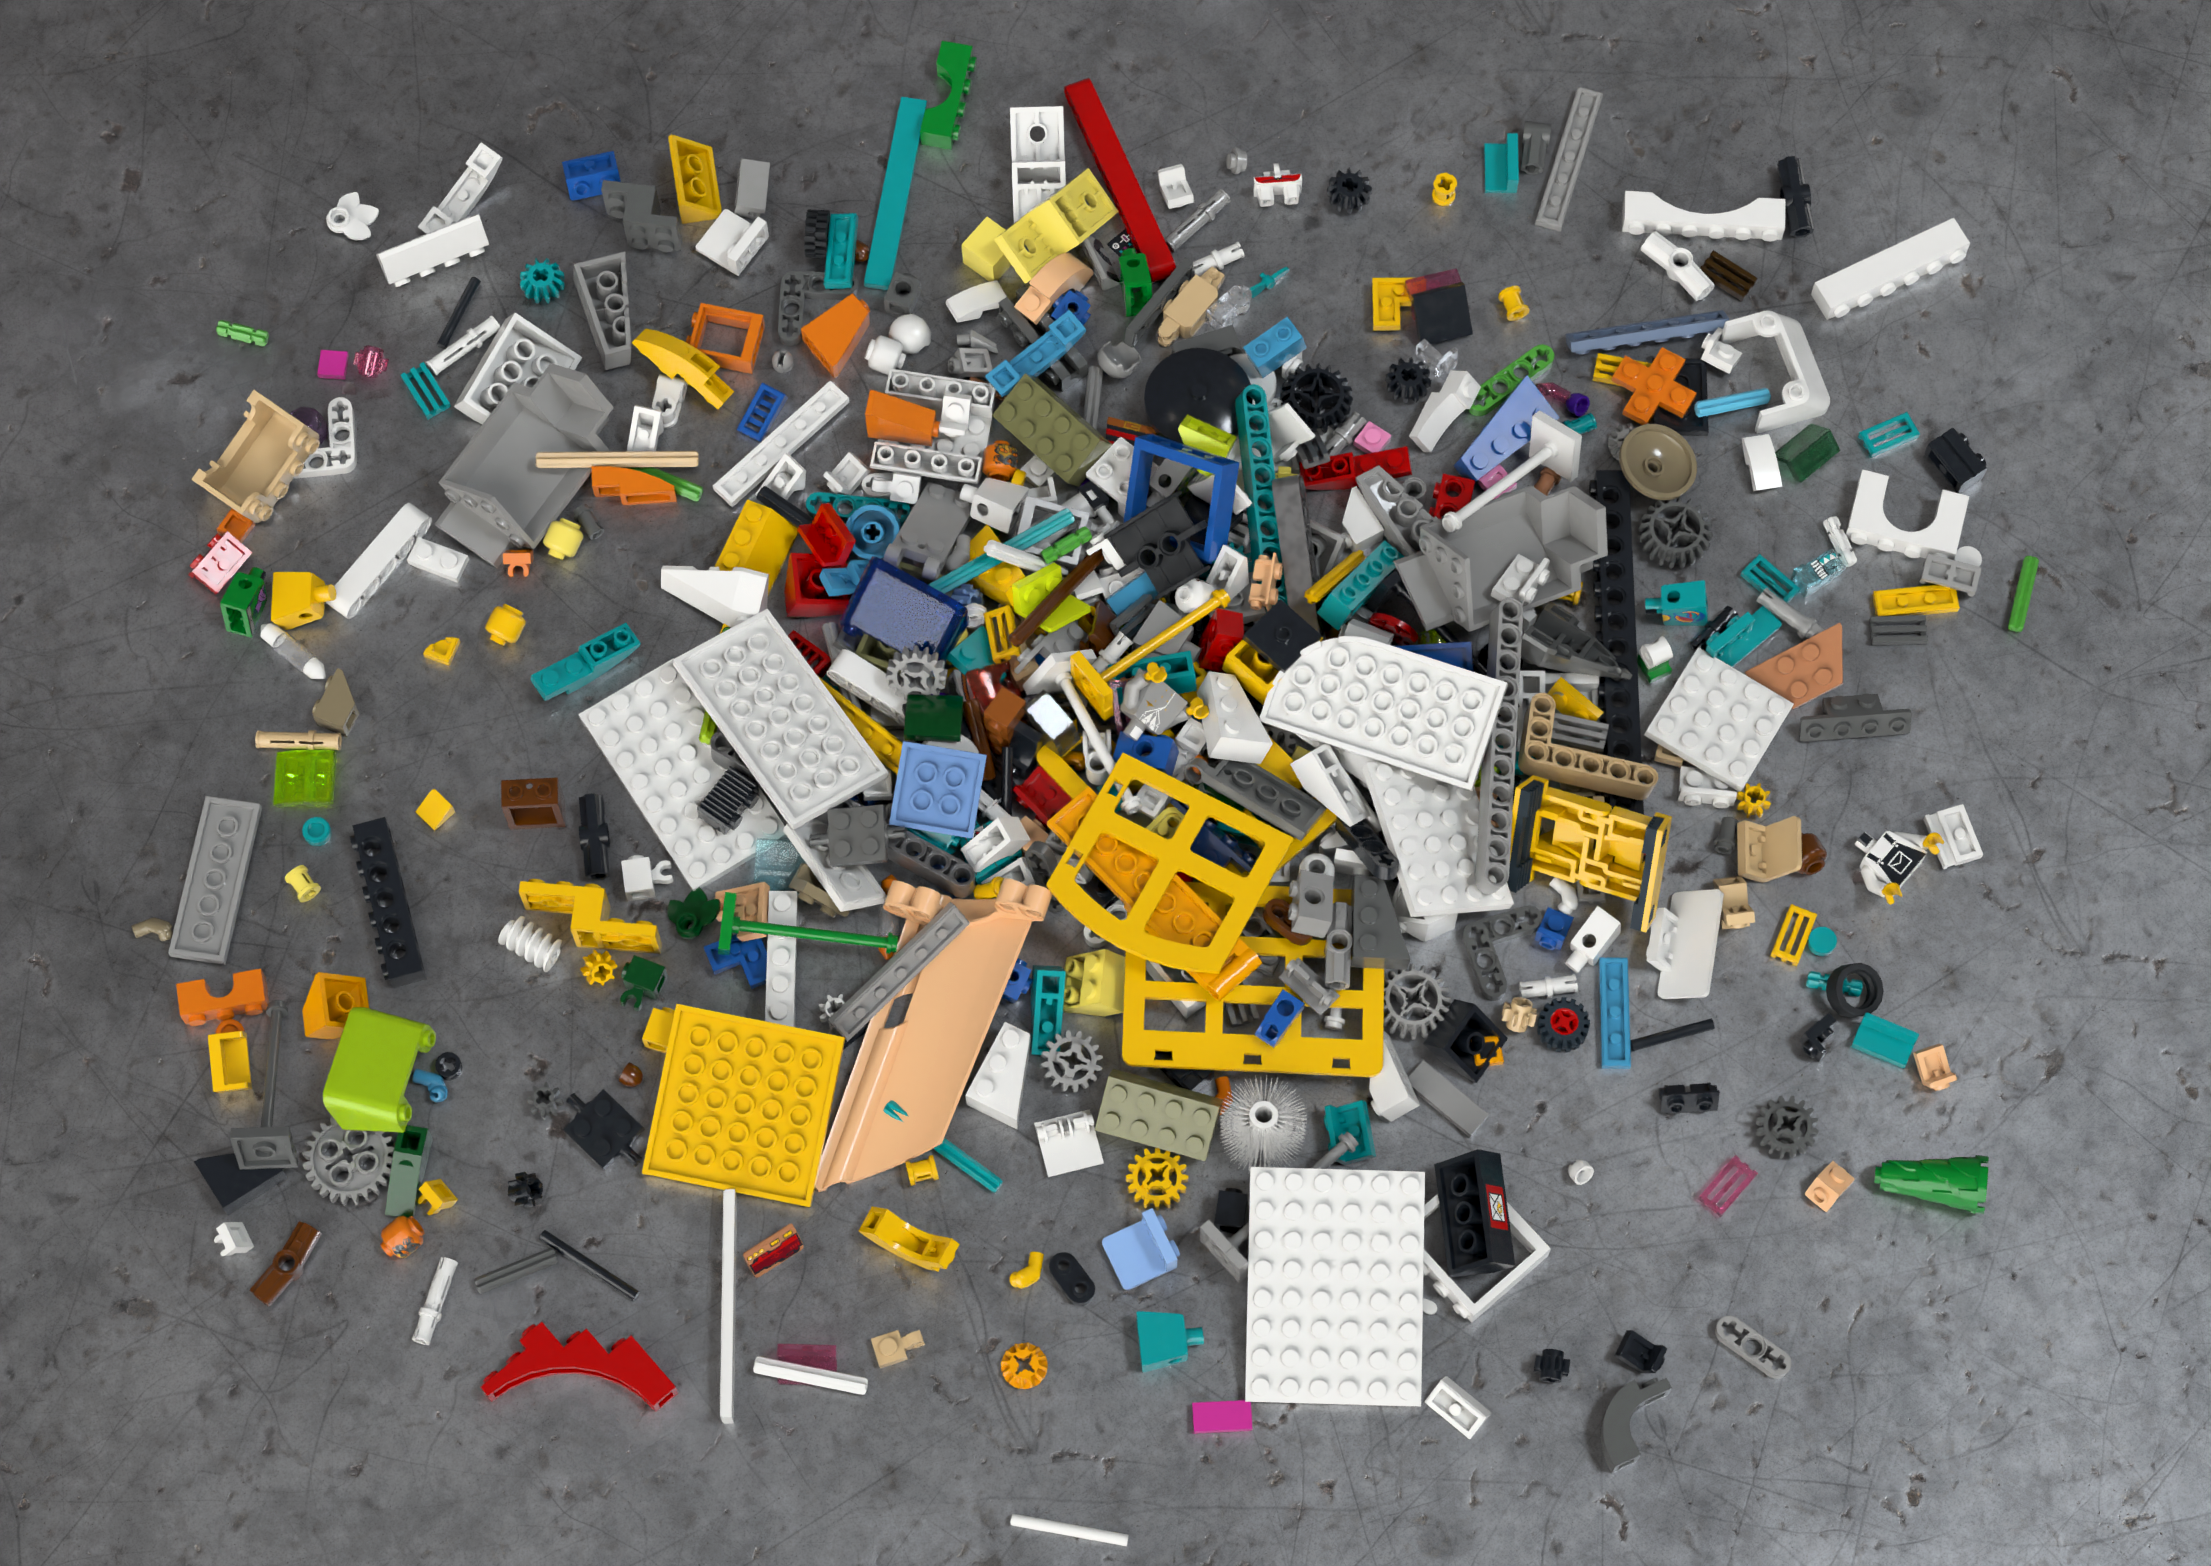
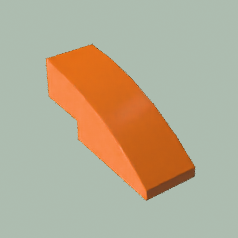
M591 466L592 488L595 497L620 496L622 505L677 502L674 485L658 477L628 468Z

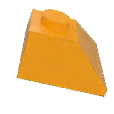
M323 972L316 973L302 1009L305 1037L328 1040L341 1038L350 1010L353 1007L369 1008L366 979Z

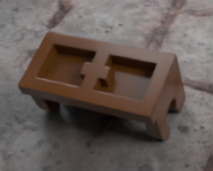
M1101 600L1094 604L1096 609L1095 616L1091 612L1085 615L1086 620L1092 625L1091 631L1088 634L1090 640L1089 647L1083 641L1079 643L1080 650L1092 649L1097 658L1100 656L1099 651L1101 649L1105 650L1115 638L1109 623L1117 617Z

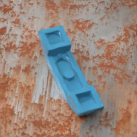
M1070 310L1050 324L1047 333L1010 362L1004 360L985 375V378L1001 397L1008 395L1025 373L1034 377L1039 376L1068 352L1087 331L1086 328Z

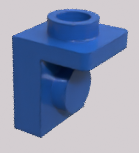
M1548 907L1536 932L1535 940L1546 949L1554 950L1556 948L1561 950L1574 917Z

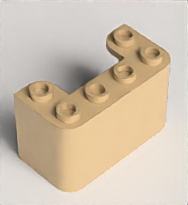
M253 390L246 400L251 404L250 413L245 411L243 414L247 417V420L217 463L211 460L209 465L212 468L207 471L199 468L191 480L241 515L255 523H259L270 518L274 505L286 495L289 489L288 485L294 477L302 472L304 462L310 454H313L318 449L320 441L317 432L256 390Z

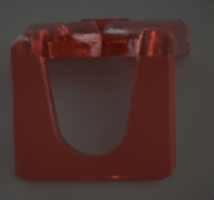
M1010 661L984 666L982 669L976 668L966 672L967 681L971 690L976 692L974 699L979 700L982 714L1002 687L1019 697L1022 695L1020 688H1015L1010 678L1012 666ZM1004 672L1007 674L1005 681L1008 688L999 683Z

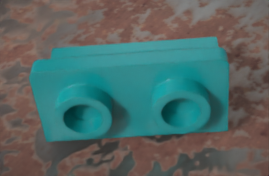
M1360 1100L1339 1107L1333 1105L1325 1106L1326 1115H1324L1323 1120L1330 1136L1328 1150L1330 1151L1340 1142L1338 1136L1340 1134L1344 1135L1346 1132H1349L1358 1142L1353 1153L1347 1150L1336 1162L1349 1165L1376 1157L1367 1102Z

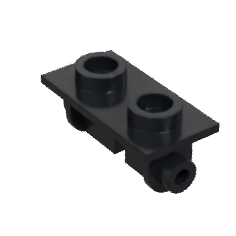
M1711 1082L1690 1084V1092L1685 1091L1684 1085H1664V1088H1659V1099L1661 1100L1660 1113L1679 1114L1718 1111L1720 1091L1717 1090V1085H1711Z

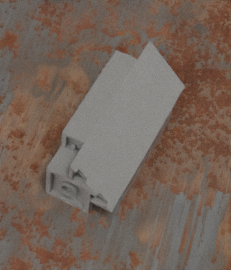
M552 363L532 388L514 383L438 482L445 489L446 492L444 494L451 500V503L434 525L497 569L503 562L505 550H512L514 546L518 548L524 546L534 550L547 533L551 522L556 521L592 473V468L536 467V453L608 451V447L598 435L610 420L608 415L614 407L587 374Z
M1529 486L1491 500L1462 522V528L1457 532H1447L1442 526V519L1420 526L1419 546L1421 551L1393 562L1426 631L1455 621L1470 632L1490 624V614L1501 602L1491 596L1492 589L1518 554L1539 565L1545 557L1550 560L1547 568L1550 571V575L1543 586L1538 585L1536 596L1530 604L1525 603L1523 611L1581 590V573L1593 569L1594 560L1608 555L1606 507L1575 486L1549 496L1544 495L1533 486ZM1503 610V613L1507 617H1510V614L1507 611Z

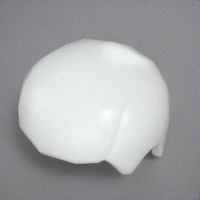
M901 315L891 324L888 338L899 341L902 344V353L918 354L923 347L929 346L931 330L925 320L917 315Z

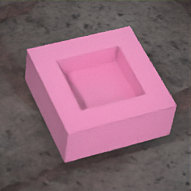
M1369 421L1355 438L1353 445L1366 454L1383 451L1390 442L1391 435Z
M1499 464L1480 478L1478 485L1486 491L1508 475V473ZM1515 482L1513 485L1504 490L1494 499L1499 498V496L1503 493L1512 492L1514 489H1516L1517 483Z

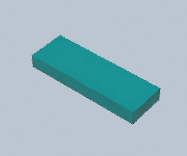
M857 213L831 214L824 276V286L826 289L852 288L859 219Z

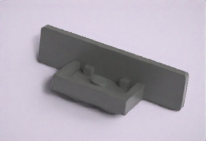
M1878 694L1826 697L1822 701L1825 715L1803 716L1800 718L1799 738L1801 742L1909 734L1912 713L1910 709L1883 710Z

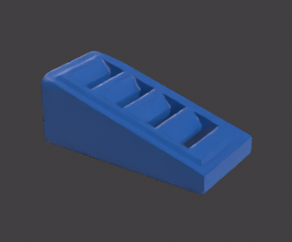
M762 382L736 430L761 443L788 399L786 394ZM765 396L776 400L774 405L763 400ZM760 404L771 409L769 414L758 409ZM756 413L766 420L762 423L753 418V415ZM750 422L760 427L759 433L747 427L748 423Z

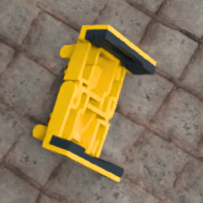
M1535 775L1517 786L1512 810L1510 869L1507 881L1509 890L1517 893L1523 886L1529 884V881L1534 880L1535 871L1572 883L1579 880L1582 886L1635 901L1630 929L1647 932L1656 917L1672 816L1656 812L1652 818L1614 806L1612 809V806L1605 802L1548 787V779ZM1542 817L1554 820V829L1539 836ZM1594 839L1597 840L1595 850H1593ZM1646 855L1645 861L1642 863L1643 856Z

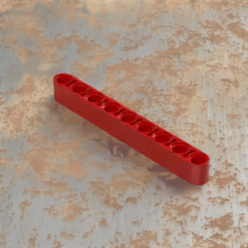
M1090 78L1064 86V93L1069 107L1114 205L1119 211L1118 213L1138 254L1143 253L1146 256L1151 282L1154 283L1168 278L1176 269L1174 259Z

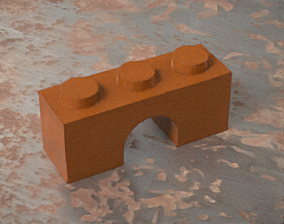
M1004 687L1001 688L984 712V723L989 748L998 755L1002 754V746H1009L1014 728L1019 721L1027 725V721L1021 719L1026 713V701Z

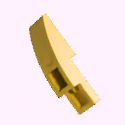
M645 328L632 342L643 355L647 356L658 366L661 372L671 379L679 374L687 384L694 387L708 403L717 409L735 392L715 374L720 368L718 364L697 348L674 336Z

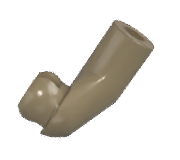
M155 917L131 925L136 938L149 933H155L159 935L161 941L171 939L173 935L172 925L168 921Z

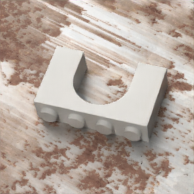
M1862 469L1845 533L1848 539L1859 545L1870 544L1877 546L1883 551L1901 552L1910 558L1921 557L1926 559L1929 553L1954 560L1969 496L1942 490L1933 523L1921 531H1903L1893 526L1887 520L1883 511V500L1889 476Z

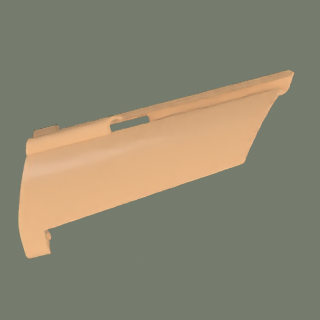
M1004 878L996 899H952L927 887L919 886L915 888L902 881H892L883 909L906 919L897 943V950L893 956L949 902L959 909L970 924L869 1021L822 1152L815 1186L818 1192L826 1191L829 1186L836 1183L845 1182L850 1184L884 1172L942 1144L1032 921H1043L1053 895L1049 889L1034 884L1026 886L1019 881ZM906 994H913L904 1022L894 1027L884 1028L894 1000ZM890 1100L896 1102L908 1114V1116H905L893 1110L902 1121L892 1118L883 1111Z

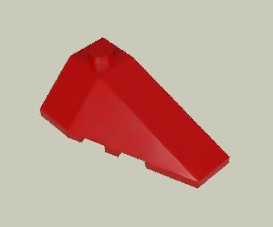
M791 553L789 555L784 590L787 617H822L851 614L863 591L847 595L828 596L819 578L822 569L847 568L848 564L823 567L814 554Z

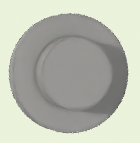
M1233 148L1231 153L1227 154V168L1231 169L1232 174H1239L1246 170L1247 154L1245 150Z

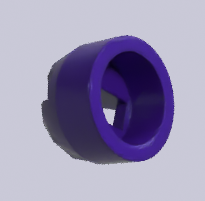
M1573 393L1566 400L1567 410L1577 416L1584 415L1590 405L1589 398L1581 393Z

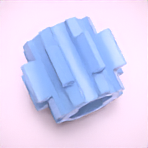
M962 584L961 588L953 589L954 591L949 600V605L958 604L962 606L971 603L983 606L985 601L980 589H974L971 584Z

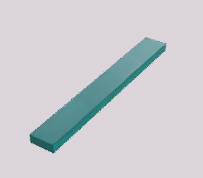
M901 97L864 279V287L888 290L894 276L919 150L920 129L925 109H927V100Z

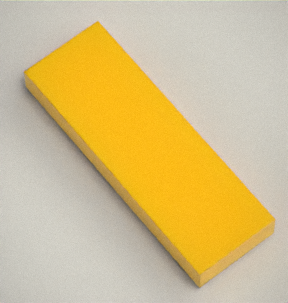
M1941 585L1873 591L1872 594L1876 616L1929 615L1958 612L1960 608L1956 589Z

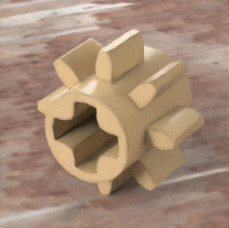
M1515 997L1512 999L1511 1004L1504 1003L1501 1014L1503 1015L1502 1021H1506V1027L1512 1031L1525 1032L1527 1026H1535L1537 1009L1532 1008L1533 1003L1530 1000Z

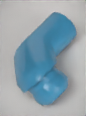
M420 1069L415 1070L413 1082L427 1086L430 1093L429 1097L433 1102H442L447 1098L448 1089L441 1075Z

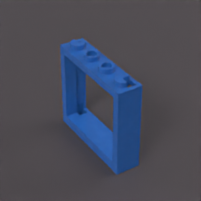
M1154 434L1135 437L1124 522L1146 510L1153 454L1215 474L1205 545L1190 540V544L1201 563L1212 564V561L1217 559L1223 544H1228L1239 462ZM1170 536V544L1177 548V540Z

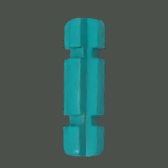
M1810 971L1807 975L1806 986L1814 989L1822 987V990L1826 991L1827 980L1831 974L1822 976L1820 972ZM1845 978L1842 987L1843 994L1848 992V995L1860 996L1863 982L1857 979L1848 981Z

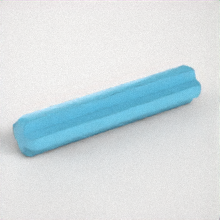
M1761 388L1697 401L1694 405L1696 416L1703 417L1768 404L1771 400L1769 389Z

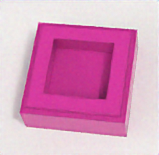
M321 350L318 377L346 380L348 352Z

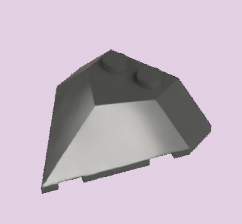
M1551 601L1543 609L1535 625H1531L1521 638V659L1529 664H1536L1539 667L1568 673L1631 679L1632 674L1626 668L1622 669L1615 661L1616 658L1591 632H1585L1577 626L1580 621L1574 615Z

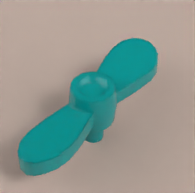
M1284 267L1272 276L1265 275L1262 272L1259 275L1262 281L1251 287L1247 291V295L1250 298H1254L1265 288H1273L1276 284L1275 281L1286 275L1290 269Z

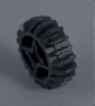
M1320 363L1316 365V369H1312L1307 364L1305 371L1298 367L1295 370V375L1289 374L1287 377L1288 382L1283 383V391L1280 393L1281 405L1288 403L1309 428H1312V432H1316L1318 428H1321L1325 434L1328 431V426L1335 430L1338 426L1337 422L1343 424L1346 419L1345 415L1350 414V406L1353 404V397L1350 396L1352 388L1347 386L1348 380L1346 377L1340 378L1341 372L1339 370L1331 373L1330 365L1324 370L1321 369ZM1312 384V386L1309 388H1303L1304 386ZM1316 391L1319 398L1317 406H1315L1314 400ZM1301 407L1307 408L1310 412L1303 410ZM1325 409H1331L1328 412L1321 413Z

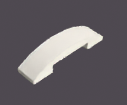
M481 142L465 163L468 168L438 208L432 207L418 228L428 234L465 219L490 185L503 158Z
M1193 718L1188 719L1175 738L1179 754L1172 777L1183 783L1186 781V778H1184V768L1198 754L1201 755V750L1206 745L1203 724ZM1146 784L1142 786L1136 795L1141 799L1140 804L1142 808L1139 811L1153 820L1173 799Z

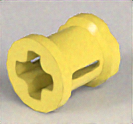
M304 865L295 867L285 876V881L293 886L298 893V900L302 903L311 900L321 891L320 885L313 882L308 875L307 867Z

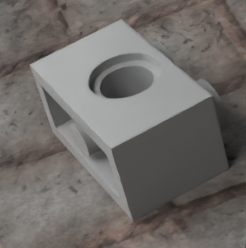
M1300 870L1297 879L1291 881L1289 897H1292V903L1288 910V920H1292L1291 932L1321 938L1325 937L1332 924L1334 876Z

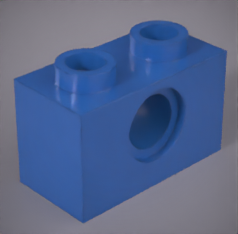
M1120 731L1113 760L1116 764L1121 754L1125 753L1172 777L1179 750L1174 739L1166 735L1149 736L1142 733L1139 739L1134 741ZM1151 751L1149 755L1142 756L1143 753Z

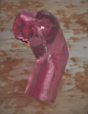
M1553 382L1535 384L1543 396H1551L1566 404V400L1571 395L1570 391Z

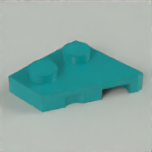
M980 626L946 658L986 695L1001 684L1007 676L1002 663L996 664L993 661L988 634L984 626Z

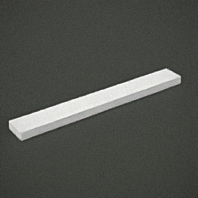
M725 1189L723 1191L720 1418L724 1424H734L737 1195L735 1189Z

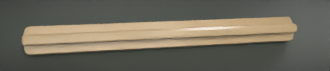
M697 451L536 453V467L591 468V466L696 467L699 463Z

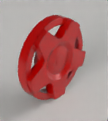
M1373 613L1368 621L1369 625L1393 633L1392 641L1399 646L1414 645L1418 639L1417 632L1411 626L1393 616Z

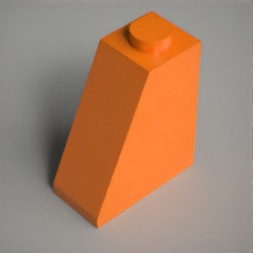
M853 293L801 328L803 342L834 379L839 376L870 325V309L863 299L858 300Z
M870 390L865 412L869 438L932 447L934 437L938 438L940 433L938 431L940 421H936L935 410L876 390Z

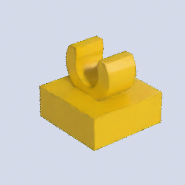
M441 1179L425 1181L419 1188L423 1195L419 1197L418 1203L425 1204L429 1201L432 1205L431 1209L427 1212L428 1215L437 1214L442 1209L452 1208L458 1201Z

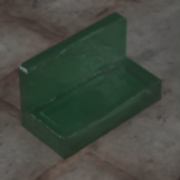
M1809 424L1778 449L1775 454L1778 461L1787 464L1794 480L1803 482L1841 450L1830 429Z

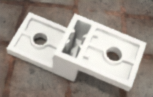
M1063 106L1010 107L1014 223L1036 205L1051 197L1066 185ZM1034 126H1041L1045 130V137L1041 141H1034L1030 138V130Z

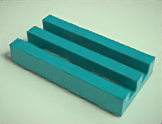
M422 362L419 364L420 367L416 369L413 367L409 373L406 374L404 372L400 376L427 420L449 409L451 405L425 363ZM421 374L425 375L430 385L436 392L437 396L443 403L442 405H438V403L432 396L431 392L425 385L424 381L420 377ZM415 378L434 408L433 410L429 411L410 380Z
M1905 412L1859 432L1858 437L1860 440H1863V446L1865 449H1868L1870 458H1873L1919 438L1920 433L1908 412ZM1902 422L1907 423L1902 427L1886 432L1885 434L1878 436L1874 439L1870 440L1869 438L1874 434H1877ZM1911 430V432H1909V433H1907V434H1904V435H1902V436H1900V437H1897V438H1895V439H1893V440H1890V441H1888V442H1886V443H1883V444H1881V445H1879V446L1874 447L1875 445H1877V444H1879V443H1882V442H1884V441H1886V440H1889V439H1891V438H1893V437H1896V436H1898V435H1900V434H1903V433H1905V432Z
M1761 554L1740 575L1760 593L1766 587H1770L1787 603L1801 590ZM1759 564L1776 580H1778L1783 586H1785L1790 592L1787 593L1776 583V581H1774L1770 576H1767L1756 565Z

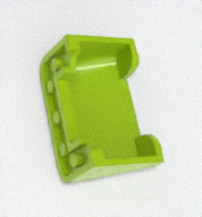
M353 1007L350 1010L323 1091V1102L326 1109L343 1130L405 1132L407 1123L412 1117V1107L404 1097V1093L418 1051L427 1053L435 1045L436 1033L429 1024L366 1007Z

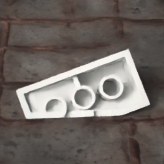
M663 566L661 569L662 589L730 628L767 609L769 574L743 567H734L732 571H720L719 567H710L709 570H697L693 566Z

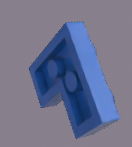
M737 934L732 935L730 955L718 954L719 941L704 946V951L714 975L741 965L751 989L766 984L767 951L761 938L742 942L737 938Z

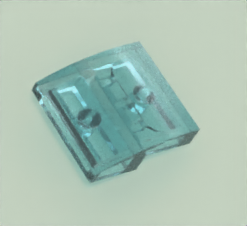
M757 838L754 884L765 882L770 886V891H795L788 886L801 863L806 864V862L790 840Z

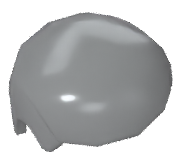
M1108 341L1100 348L1097 354L1101 369L1111 377L1127 378L1141 363L1139 352L1134 347L1125 344L1124 341L1114 346L1111 345V341Z

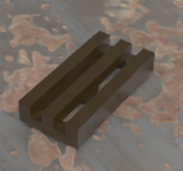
M1714 250L1710 257L1705 260L1704 265L1700 267L1716 286L1740 301L1745 299L1758 280L1756 276ZM1708 268H1711L1712 270L1716 271L1717 273H1719L1720 275H1722L1723 278H1725V279L1728 280L1729 282L1732 281L1733 283H1735L1736 285L1740 286V287L1743 288L1744 290L1741 291V290L1738 289L1737 287L1733 286V285L1730 284L1729 282L1725 281V280L1722 279L1721 277H1719V276H1717L1716 274H1714L1713 272L1709 271Z

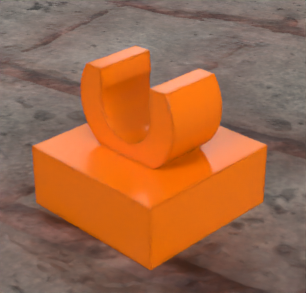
M533 549L505 550L503 553V564H510L508 567L509 576H514L515 566L523 568L524 576L529 575L530 567L528 564H531L534 560Z

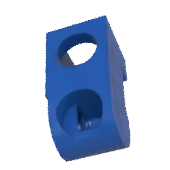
M1282 990L1264 1016L1265 1018L1258 1027L1255 1036L1275 1048L1295 1019L1304 1010V1003L1287 991Z

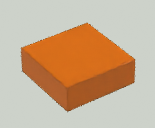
M231 508L216 530L220 535L228 531L243 543L256 524Z

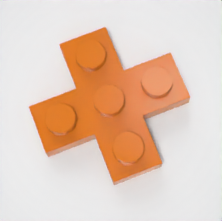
M1662 347L1651 366L1647 367L1625 355L1611 380L1633 392V395L1623 409L1622 415L1641 425L1649 423L1660 406L1683 418L1697 394L1674 381L1684 366L1686 359Z

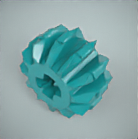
M535 258V265L532 266L526 263V271L520 272V279L522 280L520 288L525 292L526 298L528 300L534 298L537 304L542 299H545L549 304L550 297L559 299V291L565 288L563 282L565 276L557 262L551 264L550 260L546 258L543 263H540Z

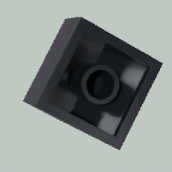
M1454 999L1449 1006V1011L1443 1015L1444 1020L1436 1024L1437 1028L1432 1030L1423 1045L1440 1062L1470 1081L1477 1083L1490 1065V1059L1496 1057V1051L1499 1047L1500 1049L1503 1047L1508 1038L1476 1004ZM1496 1036L1499 1038V1041L1495 1046L1494 1041L1485 1043L1484 1037ZM1480 1053L1481 1059H1487L1480 1066H1476L1474 1055Z

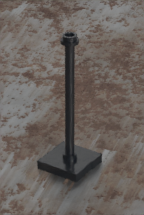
M1395 570L1380 583L1366 604L1374 613L1395 595H1401L1416 611L1398 570ZM1445 625L1434 628L1436 633L1446 643L1461 642ZM1473 655L1474 672L1487 676V669Z

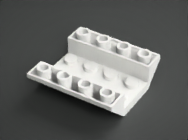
M890 369L885 394L935 410L936 421L941 422L945 392L972 396L969 427L966 434L959 437H950L940 432L938 438L934 437L932 447L878 439V442L875 441L870 468L978 484L983 472V452L988 446L993 423L995 388L989 383Z

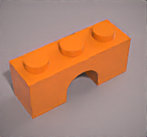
M261 968L233 973V989L228 995L220 998L211 996L210 987L205 979L176 984L180 1016L184 1023L191 1026H199L205 1024L207 1020L218 1019L224 1021L233 1019L234 1015L246 1013V1015L253 1016L261 1014L263 1010H267L269 1005L267 982Z

